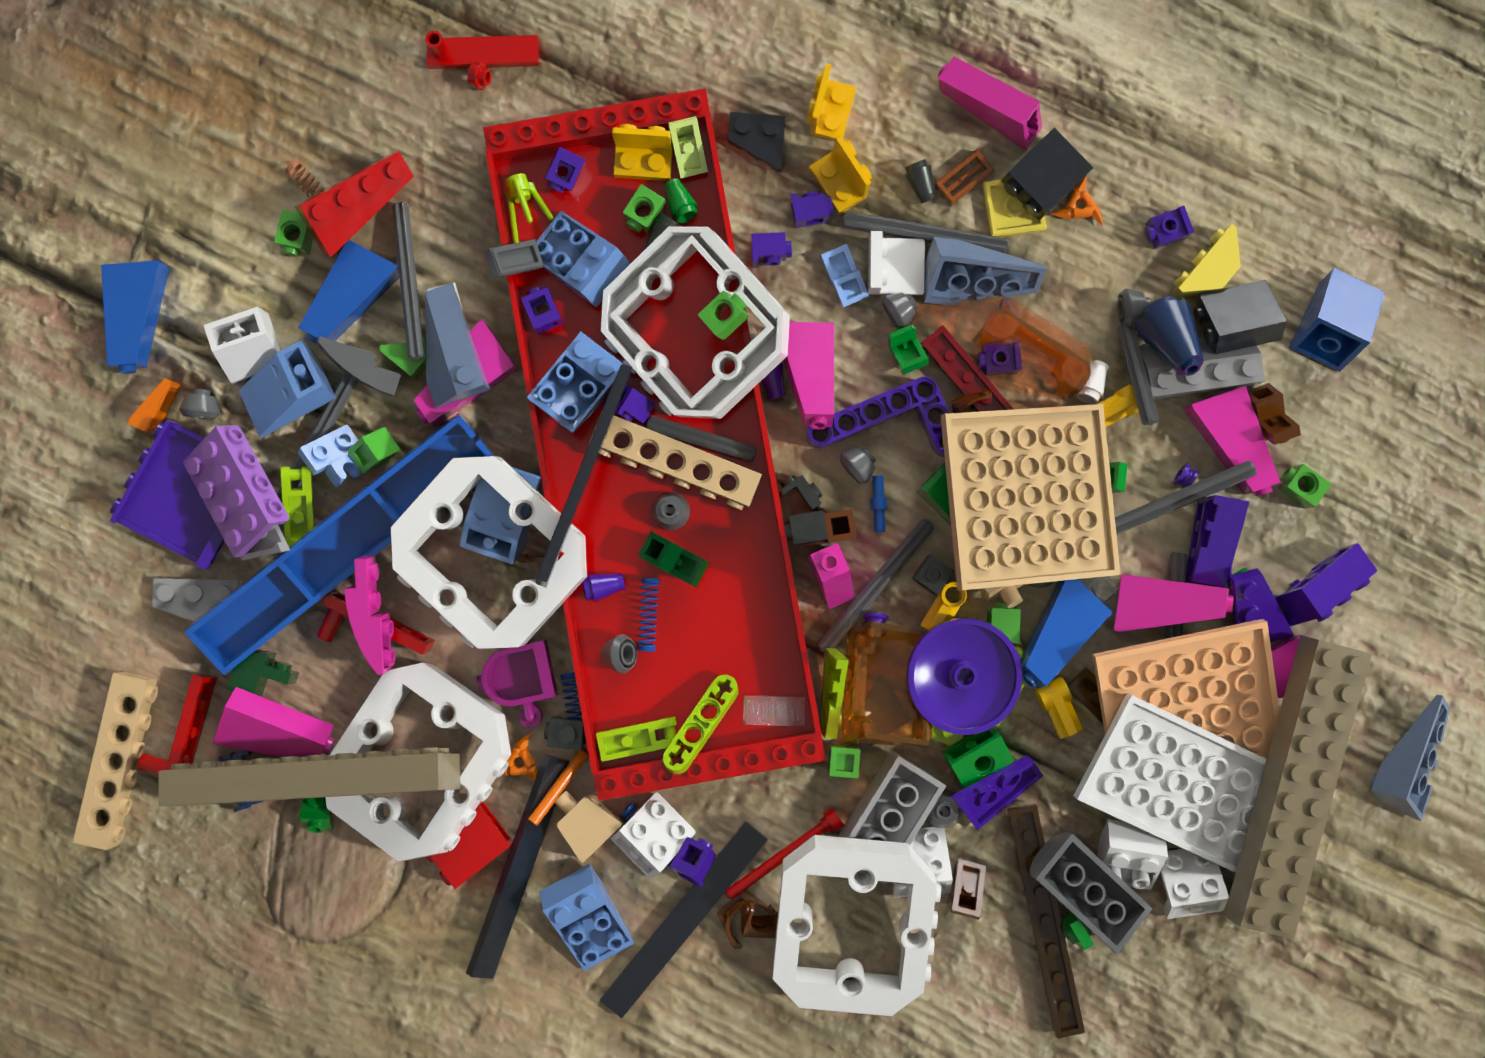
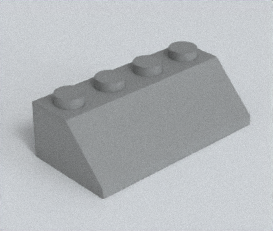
M1204 336L1198 337L1204 362L1197 373L1190 376H1181L1147 344L1140 345L1154 400L1236 389L1244 386L1250 387L1265 381L1262 356L1257 346L1215 355L1211 345L1206 344Z
M891 750L838 837L909 843L910 845L946 785Z

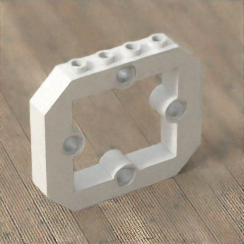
M668 227L603 290L601 332L607 338L604 342L614 353L619 351L625 358L623 364L632 367L631 373H638L643 379L640 382L641 385L651 395L655 393L661 400L659 406L669 416L673 414L687 418L721 419L788 356L790 315L716 232L709 227ZM698 250L719 274L717 279L719 292L721 293L724 290L731 296L736 293L766 328L739 354L730 351H723L717 354L712 363L715 376L693 396L669 369L667 357L653 350L626 319L649 297L656 300L668 298L674 288L671 275ZM660 277L661 284L659 288L652 290V282ZM738 278L740 281L738 289L730 292V282ZM651 358H655L656 367L649 372L647 363ZM729 360H733L735 362V369L732 373L726 374L724 370L725 364Z
M501 457L453 458L392 525L393 570L399 574L397 579L408 588L413 587L420 594L418 598L423 604L429 608L434 607L441 614L439 618L443 623L451 628L454 626L462 633L460 637L468 646L472 648L475 646L478 649L523 646L587 577L585 535L573 524L571 525L561 550L564 554L557 561L547 588L537 585L536 579L520 581L516 584L512 593L513 601L517 606L499 626H496L467 598L466 590L462 585L457 582L448 581L417 550L436 529H452L460 525L463 519V511L459 503L482 478L511 504L509 506V516L515 524L519 526L534 525L550 541L561 513ZM525 503L532 507V515L527 520L520 513L521 507ZM444 507L448 508L451 514L449 521L446 523L440 518V511ZM527 586H531L536 592V598L533 602L526 600L524 596V590ZM447 589L454 594V601L451 605L447 604L443 597Z
M418 663L396 668L383 674L330 754L369 752L374 745L387 744L393 736V726L390 721L410 690L433 705L431 717L436 726L447 729L464 727L483 740L460 776V789L445 790V800L423 834L403 820L406 808L399 798L378 797L375 799L371 795L325 797L328 810L396 861L412 860L453 850L460 841L459 834L464 826H468L474 820L477 813L475 809L479 803L485 801L492 792L493 788L491 785L496 777H500L506 771L509 764L507 760L511 756L505 714L435 665L428 663ZM452 707L454 717L451 721H448L446 713ZM374 725H376L378 728L377 735L373 738L371 734V729ZM462 788L467 792V799L464 803L459 798ZM386 804L390 809V814L387 819L384 817L383 809Z
M822 835L811 837L783 859L773 957V980L799 1008L893 1016L924 993L925 981L930 982L931 964L927 962L928 955L934 954V937H931V930L937 928L938 912L934 911L935 902H940L941 884H936L934 872L909 843ZM860 870L868 871L866 875L856 874ZM807 874L848 878L851 888L860 893H867L873 890L878 881L909 884L906 913L899 921L902 949L898 976L864 973L862 964L852 958L840 961L836 970L797 966L800 941L807 939L813 931L812 909L804 902ZM802 919L804 921L801 923H795L792 920ZM913 929L920 930L918 933H909ZM854 977L856 979L846 980L845 978Z

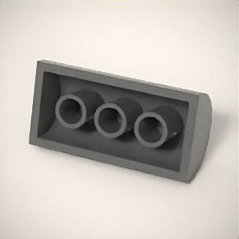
M1070 832L1060 833L1050 839L1039 850L1030 867L1031 876L1116 954L1120 952L1152 910L1138 894Z

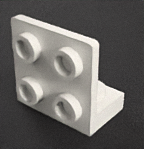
M871 231L868 239V294L891 295L903 292L905 295H923L925 240L882 238V231Z
M656 792L610 839L650 879L665 868L678 853L686 837L692 838L696 831Z
M920 828L910 846L934 872L936 884H941V894L950 893L953 879L945 828ZM893 882V897H908L909 884Z
M1186 849L1167 851L1168 857L1160 871L1168 897L1163 908L1166 919L1223 911L1228 902L1229 895L1219 865Z

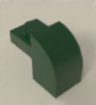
M650 531L637 555L695 588L698 586L710 563Z
M274 652L252 653L233 668L226 689L234 691L238 687L262 696L268 679L287 685L294 684L297 681L299 672L291 670L292 665L285 662L275 661L273 664L276 656Z

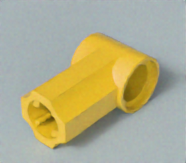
M1132 384L1113 393V396L1098 403L1103 404L1106 427L1125 416L1128 418L1139 412Z
M957 582L946 583L935 598L920 626L929 630L941 622L953 619L960 606L966 601V590L958 591V600L955 603H950L947 601L945 593L950 587L957 589Z
M1062 677L1052 680L1046 687L1035 688L1038 701L1044 711H1047L1060 739L1072 736L1083 729L1072 706V696L1069 688Z

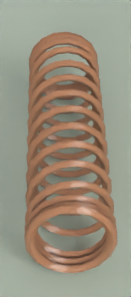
M294 160L288 164L285 173L290 178H293L294 183H298V187L302 188L304 193H307V197L315 196L319 189L321 190L318 193L322 192L323 186L317 188L319 181L314 182L307 191L304 190V187L309 186L315 177L308 178L310 172L304 173L306 167H302V163L299 160ZM302 175L298 181H295L296 177ZM306 180L303 186L299 185L300 182ZM314 189H316V190L313 192L312 196H309V195H308L309 192H311V191H313Z

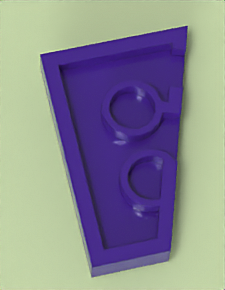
M1258 568L1230 576L1231 595L1234 596L1232 607L1234 625L1264 619L1268 623L1270 643L1294 636L1270 587Z
M1026 755L953 794L951 797L978 830L1042 778L1043 774L1035 762Z

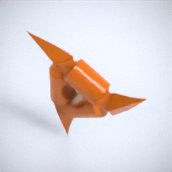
M1087 175L1072 189L1073 192L1069 196L1065 209L1049 213L1065 219L1092 216L1104 227L1099 207L1095 205V201L1085 191ZM1076 201H1082L1085 205V208H1077Z
M531 733L514 745L515 748L511 750V756L507 760L509 764L503 775H529L535 781L538 768L535 766L529 750L526 749ZM517 757H521L524 760L523 767L515 765Z

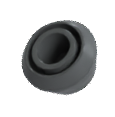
M1128 288L1120 292L1117 308L1121 324L1129 327L1135 325L1137 317L1140 320L1145 314L1143 309L1151 304L1150 298L1145 297L1143 292Z
M903 292L886 295L882 302L888 317L896 328L909 326L916 317L915 310L918 309V306L910 294L905 296Z
M193 389L192 394H186L179 407V411L183 416L191 418L216 419L220 414L216 397L210 396V390Z
M858 447L842 453L840 462L851 477L859 484H866L875 470L873 463L876 459L866 448L861 451Z
M666 492L659 495L653 502L651 515L657 526L664 530L673 531L680 529L686 524L690 516V507L682 495L675 492Z
M625 634L617 635L603 645L600 653L601 660L611 670L621 674L628 673L636 664L637 647L629 636Z
M944 789L926 818L931 825L937 828H948L959 820L962 810L951 797L955 793Z

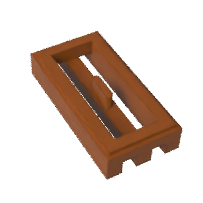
M976 149L937 180L934 186L936 190L940 191V195L948 201L947 204L951 207L992 175L995 169L981 152ZM976 158L978 159V164L949 187L945 188L944 184ZM984 167L986 169L954 196L950 194L981 168Z

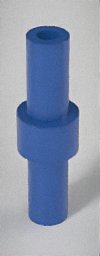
M883 475L872 476L873 498H870V508L874 512V532H886L885 510L888 508L887 498H884Z

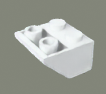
M259 307L203 325L211 350L232 384L253 377L277 352L281 351L269 313Z
M1108 819L1100 835L1097 857L1129 887L1151 890L1168 857L1166 840L1127 822Z

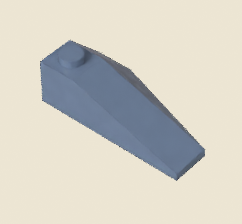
M933 237L925 261L924 303L953 306L960 305V301L976 299V302L986 301V297L996 295L1012 297L1038 293L1047 268L1038 263L962 240Z
M453 283L425 292L426 382L435 408L438 409L488 391L490 387Z
M1442 695L1435 696L1381 763L1378 773H1375L1371 779V791L1380 802L1419 821H1422L1433 787L1427 784L1430 770L1432 768L1437 769L1438 760L1436 759L1437 750L1435 746L1443 741L1450 707Z

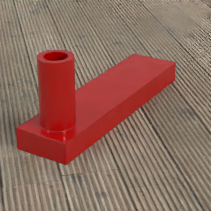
M430 31L425 37L427 43V66L429 69L469 68L471 64H479L480 62L486 63V68L540 66L538 35L443 38L438 31Z
M337 590L327 593L321 602L322 605L329 609L319 628L317 637L327 642H333L344 616L349 618L345 594ZM389 617L394 625V633L390 639L421 655L431 650L435 642L434 639Z
M208 674L192 675L168 760L144 753L137 762L138 770L159 776V771L171 770V764H193L217 677Z

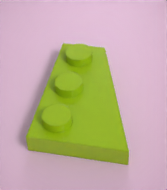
M825 648L820 728L821 734L825 739H837L838 730H841L842 726L841 706L844 698L849 660L836 648Z

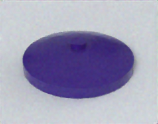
M971 618L950 619L929 629L915 644L907 664V689L917 711L932 725L953 734H977L999 724L1015 706L1022 687V665L1013 643L998 628L984 621Z

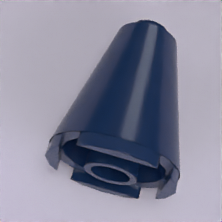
M1167 296L1149 304L1143 309L1145 314L1139 320L1137 317L1135 320V330L1138 336L1178 375L1190 376L1197 373L1204 359L1189 304L1184 298L1181 297V300H1176L1174 296Z

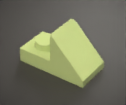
M694 116L669 122V131L680 178L708 172L697 117Z

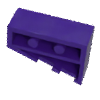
M1212 495L1198 500L1187 559L1186 582L1226 588L1227 583L1230 582V576H1232V564L1250 501L1219 495Z
M1355 543L1337 550L1311 569L1313 572L1302 581L1296 579L1290 583L1291 590L1279 595L1275 594L1274 597L1289 626L1315 619L1321 622L1334 613L1332 609L1335 606H1341L1352 598L1351 593L1354 590L1358 591L1366 587L1371 582L1369 578L1378 570L1361 546Z

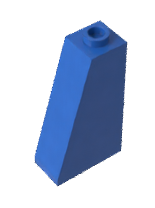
M348 240L298 327L306 332L304 338L316 344L319 336L336 341L400 278L399 267Z
M158 260L101 265L107 366L118 369V373L131 374L136 373L137 368H147L169 273L168 266Z
M1078 579L1057 581L1020 660L1022 680L1030 687H1036L1037 689L1046 687L1112 613Z

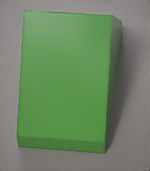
M423 341L425 356L422 360L412 361L408 357L406 343L379 345L380 351L414 379L418 380L426 370V341Z

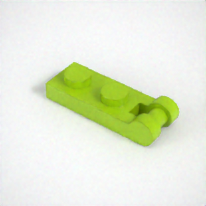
M302 466V469L281 467L282 503L289 516V520L284 524L285 540L288 546L292 545L314 527L312 472L307 466ZM302 480V488H291V481Z
M666 717L597 732L596 736L601 761L667 748L676 736L674 727L677 725L676 717ZM663 728L665 739L657 740L655 730Z

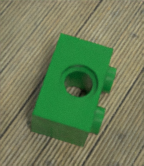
M994 727L981 733L971 734L942 751L954 776L964 789L1014 762L1004 740Z

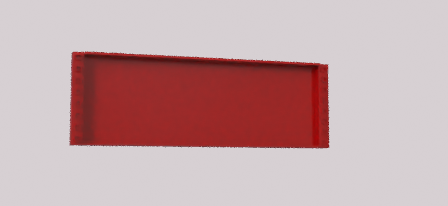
M706 88L483 127L487 149L485 152L501 245L513 244L508 202L504 194L507 191L505 180L512 175L522 173L526 174L528 182H534L538 194L554 218L560 211L564 212L616 246L632 263L645 250L643 248L646 245L649 234L643 230L638 233L628 227L623 211L641 184L666 200L667 206L662 213L675 222L677 220L671 215L664 187L668 181L614 177L616 146L612 136V128H619L622 124H630L636 126L637 129L659 126L665 128V131H669V122L696 116L708 172L680 178L673 149L671 180L680 179V182L698 205V214L694 219L678 224L681 225L680 227H709L716 232L736 255ZM557 147H562L586 159L572 191L565 189L563 193H560L548 187L549 181L544 179ZM560 166L557 169L560 177L567 175V169L564 166ZM530 194L531 198L527 201L532 217L531 223L527 222L521 204L514 201L519 242L534 239L537 241L552 222L548 220L532 194ZM641 206L637 209L636 215L646 217L650 214L651 209L647 206ZM698 250L671 275L674 288L668 298L656 300L649 297L626 319L653 350L667 357L669 369L693 396L715 376L712 363L717 354L723 351L739 354L751 342L747 319L723 340L717 337L698 316L720 294L717 288L719 274ZM544 268L507 276L527 396L580 331L623 363L625 358L619 351L614 353L604 342L607 338L601 332L602 301L596 308ZM660 277L652 282V290L659 288L661 284ZM738 278L730 282V292L738 289L740 285ZM542 287L544 289L548 287L564 324L537 334L521 298L527 296L526 292L533 288ZM540 306L538 313L543 314L547 312V306ZM730 306L722 309L720 314L722 321L730 317ZM651 358L647 363L649 372L656 367L655 358ZM729 360L725 364L724 370L726 374L732 373L735 369V362L733 360ZM637 372L635 374L631 373L627 383L628 386L634 388L655 403L650 416L663 418L756 447L754 459L750 462L680 441L762 474L749 508L743 506L742 510H738L726 504L728 499L717 495L716 500L701 495V489L690 485L689 489L673 483L675 478L665 474L663 479L647 473V467L640 464L636 468L630 467L620 462L622 457L611 453L610 458L599 454L572 522L585 535L587 577L588 574L622 573L625 590H620L594 602L593 600L586 601L581 583L563 602L591 771L594 775L598 801L826 761L759 383L721 419L687 418L673 414L669 416L659 406L661 400L655 393L651 395L641 385L640 382L643 379ZM528 400L544 497L562 513L604 405L602 403L574 433H571ZM633 418L631 422L647 428L648 419L642 423ZM626 434L619 435L615 440V446L620 449L626 448L630 443V437ZM653 445L644 446L641 450V456L644 459H652L656 455V447ZM678 455L671 456L667 462L668 467L672 470L681 468L683 458ZM698 466L694 470V477L697 480L702 481L709 477L710 470L706 466ZM725 476L720 481V487L725 491H731L736 487V480L731 476ZM666 492H675L682 495L690 507V516L686 524L680 529L673 531L664 530L657 526L651 515L653 502L659 495ZM650 531L710 562L696 588L637 556ZM561 551V553H560V555H559L558 560H559V559L563 556V554H564L562 551ZM641 578L659 579V586L647 587L659 590L658 593L647 594L659 598L657 600H648V602L657 603L658 606L647 607L648 609L657 610L658 613L646 614L658 619L655 621H645L654 623L657 627L644 628L657 632L653 635H644L656 638V641L645 642L654 644L656 651L637 650L636 664L628 673L621 674L607 668L600 656L605 642L620 634L629 636L634 641L636 647L644 645L638 643L640 640H651L638 636L641 633H652L639 630V627L653 626L639 623V620L653 619L639 615L644 612H653L639 608L640 606L652 605L640 602L641 599L652 598L640 594L641 592L652 591L641 588L642 585H649L642 584ZM729 675L736 680L738 695L684 773L673 774L666 769L663 755L667 748L601 761L596 736L597 732L675 716L677 725L674 727L677 734L718 676ZM727 684L725 687L719 686L721 693L717 701L721 706L724 703H721L720 698L724 692H731L730 684ZM711 705L704 707L701 711V716L705 719H712L717 714V709ZM663 728L655 730L657 740L665 739ZM697 729L688 730L685 740L689 743H695L700 739L701 732ZM682 743L679 745L682 748L680 754L677 757L673 755L670 757L672 766L676 763H683L681 755L686 748Z

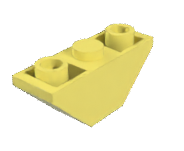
M1231 224L1225 230L1219 228L1209 239L1212 245L1207 251L1202 249L1193 258L1191 263L1194 266L1189 273L1184 270L1174 281L1173 284L1177 287L1171 293L1172 296L1175 298L1199 296L1202 293L1224 288L1241 267L1236 226Z

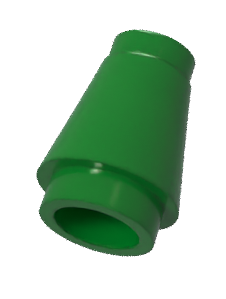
M676 178L668 181L664 187L672 217L678 223H685L694 219L698 214L697 203L680 182V179Z

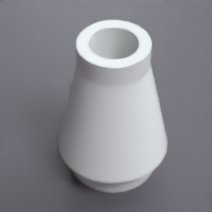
M1098 360L1092 362L1091 367L1076 387V397L1079 400L1088 404H1097L1103 398L1106 374L1109 368L1106 363Z

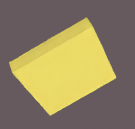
M1001 180L982 183L990 236L1006 237L1046 231L1045 216L1040 221L1036 217L1030 216L1025 211L1023 204L1016 197L1007 193Z

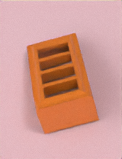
M164 378L126 423L144 432L153 434L160 422L163 423L181 387L180 384Z

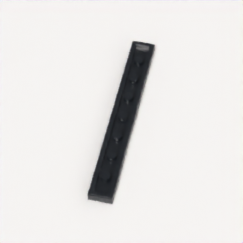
M622 364L619 367L537 573V585L547 588L629 381L632 370L631 366Z
M545 754L543 756L466 974L470 977L493 979L556 804L554 803L538 826L531 823L528 818L570 761L567 759Z
M745 821L716 856L703 879V886L700 888L694 884L601 996L600 1001L622 1019L767 842L768 838L749 822Z

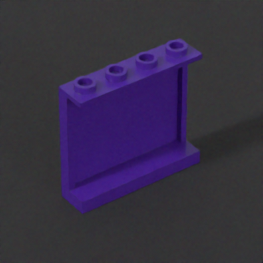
M166 420L164 424L160 422L152 435L155 441L151 448L146 447L140 455L138 463L141 466L137 473L132 472L124 484V488L127 489L122 499L117 498L110 509V513L113 514L110 522H118L196 562V566L207 570L212 566L225 540L183 464V461L201 443L204 437L172 420Z

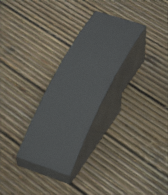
M321 336L317 338V346L343 372L375 391L388 396L395 395L401 374L374 366L376 354Z

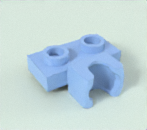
M348 425L300 447L297 452L313 475L326 470V475L337 488L342 485L346 478L344 471L348 472L355 479L362 474L347 452L358 441Z

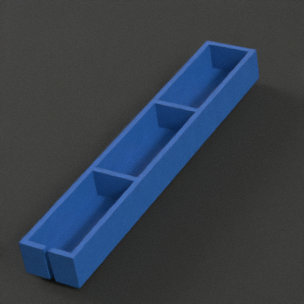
M460 412L457 413L290 545V551L281 552L190 624L184 633L223 675L227 674L355 572L354 559L362 556H375L391 544L392 525L453 458L495 456V454L480 436L476 439L473 438L476 436V431Z

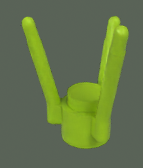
M515 174L505 180L507 191L504 194L508 202L514 244L519 243L514 201L521 204L528 223L532 222L527 201L531 198L530 194H532L549 221H553L554 217L538 194L534 182H528L526 174Z

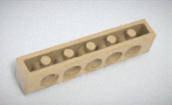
M614 416L600 451V455L610 458L611 453L622 457L620 462L630 467L636 468L638 464L648 468L647 473L663 479L665 474L675 478L673 483L683 488L689 489L690 485L700 488V494L716 500L718 495L728 499L726 504L738 510H742L743 506L750 507L762 477L760 473L617 416ZM621 434H626L630 437L629 445L623 449L617 448L615 446L616 438ZM653 445L656 447L657 452L652 459H644L641 456V450L644 446ZM673 455L683 458V465L677 470H672L667 465L668 459ZM698 466H706L710 470L709 477L702 481L697 480L694 477V470ZM725 476H731L736 480V487L731 491H725L720 487V481Z
M128 672L112 674L73 843L108 850L118 846L125 834V827L123 826L125 815L130 811L132 800L129 798L131 789L138 779L137 762L144 753L145 743L143 738L145 731L148 730L151 723L150 708L158 694L157 679ZM130 698L135 701L133 712L128 708V700ZM123 726L129 731L127 739L123 738L121 734ZM116 754L122 758L120 767L115 764ZM109 782L115 786L114 795L108 790ZM103 810L106 811L109 816V820L107 823H105L101 817V813Z

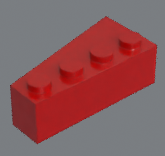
M400 151L392 152L298 204L295 208L324 256L331 258L414 176Z

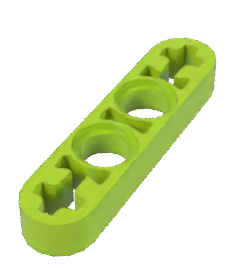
M720 675L712 682L665 750L663 762L670 773L681 774L690 767L738 695V685L732 676ZM727 684H730L731 692L723 693L720 700L724 704L721 706L717 701L721 693L719 686L725 687ZM714 706L717 709V714L714 718L705 719L701 716V711L704 707ZM688 730H699L701 732L700 739L695 743L687 742L685 735ZM682 743L686 748L681 755L683 763H676L672 766L670 757L672 755L677 757L680 754L682 748L678 744Z

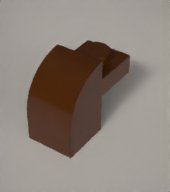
M1270 383L1248 390L1265 441L1269 440L1273 445L1301 435L1300 425L1285 414L1283 394Z
M853 510L824 513L828 540L800 544L798 547L829 544L857 538Z

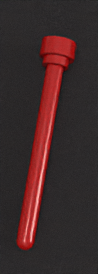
M831 807L822 813L824 816L820 818V823L730 886L725 892L726 897L733 899L783 864L785 857L814 835H823L827 831L829 833L832 831L837 832L845 825L834 809Z

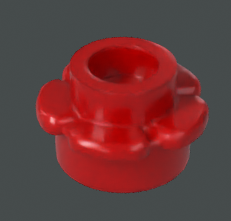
M484 62L479 64L473 63L468 70V83L478 90H484L491 82V70L486 68V63Z

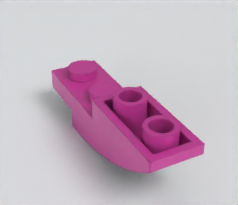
M362 556L354 559L355 584L344 589L346 607L354 636L363 655L376 674L383 675L391 670L395 663V651L391 649L390 639L394 633V625L392 620L389 619V612H378L381 606V595L377 592L376 580L379 579L380 570L378 563H375V556Z

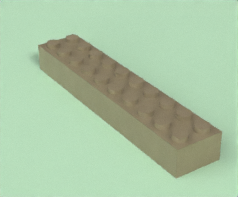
M1300 636L1224 913L1226 918L1242 928L1290 939L1295 937L1372 656L1370 653Z
M433 747L420 748V750H391V752L369 751L357 754L338 753L335 755H308L307 757H280V759L261 758L248 761L229 760L217 763L171 764V770L159 771L158 806L460 789V754L449 753V748Z

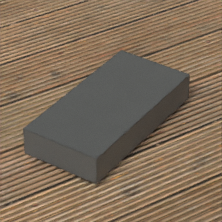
M535 239L494 247L485 251L494 279L538 270L544 267Z

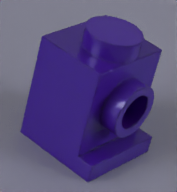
M557 147L544 176V179L549 181L547 186L560 193H563L565 189L572 191L586 159L562 147ZM560 166H564L567 169L565 177H560L557 173V169Z
M808 192L803 194L802 198H797V193L791 194L790 203L795 228L828 223L829 214L833 213L831 196L826 197V194L818 195V192Z
M1184 205L1175 210L1152 217L1145 223L1146 238L1149 243L1153 244L1154 249L1186 239L1194 232ZM1166 222L1169 223L1171 231L1166 229Z
M785 232L751 234L753 268H758V262H764L766 266L780 265L781 261H786V258H792L791 241H786Z
M542 287L533 288L526 292L527 296L521 298L537 334L564 324L548 287L544 289ZM540 306H547L548 308L547 312L539 314L538 309Z
M1020 341L984 345L981 349L982 352H978V367L983 369L986 376L1017 374L1022 370ZM997 353L1004 355V362L1001 363L996 360L995 356Z
M627 385L616 414L629 422L634 418L644 423L650 416L655 403Z
M687 836L670 865L671 869L677 876L701 888L704 884L703 879L716 858V854L712 850L713 845L702 838H698L696 841Z

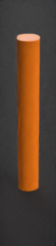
M578 750L528 818L531 823L538 826L589 756L586 752Z

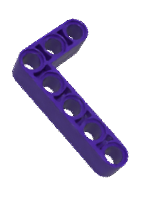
M920 377L834 413L832 427L824 429L828 435L825 441L819 442L814 440L812 437L814 429L809 427L807 441L814 448H825L916 410L933 451L938 456L945 457L944 449L939 445V438L942 436L941 423H931L928 419V412L935 410L941 415L950 413L935 380L930 377ZM922 384L928 386L931 391L930 397H920L916 390L917 386ZM895 395L901 396L905 401V406L901 409L894 408L890 402L891 397ZM868 406L877 408L879 418L875 420L868 419L864 413L865 408ZM842 417L850 418L853 422V428L848 431L842 430L838 425V420Z

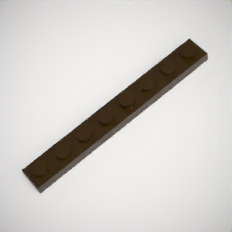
M1035 803L1009 808L1007 812L1054 1034L1057 1039L1083 1034L1085 1029L1058 902L1030 874L1033 859L1045 845L1038 808Z

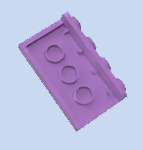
M237 425L215 426L183 461L187 472L234 558L244 556L274 525L285 524L289 520L284 506L242 430Z

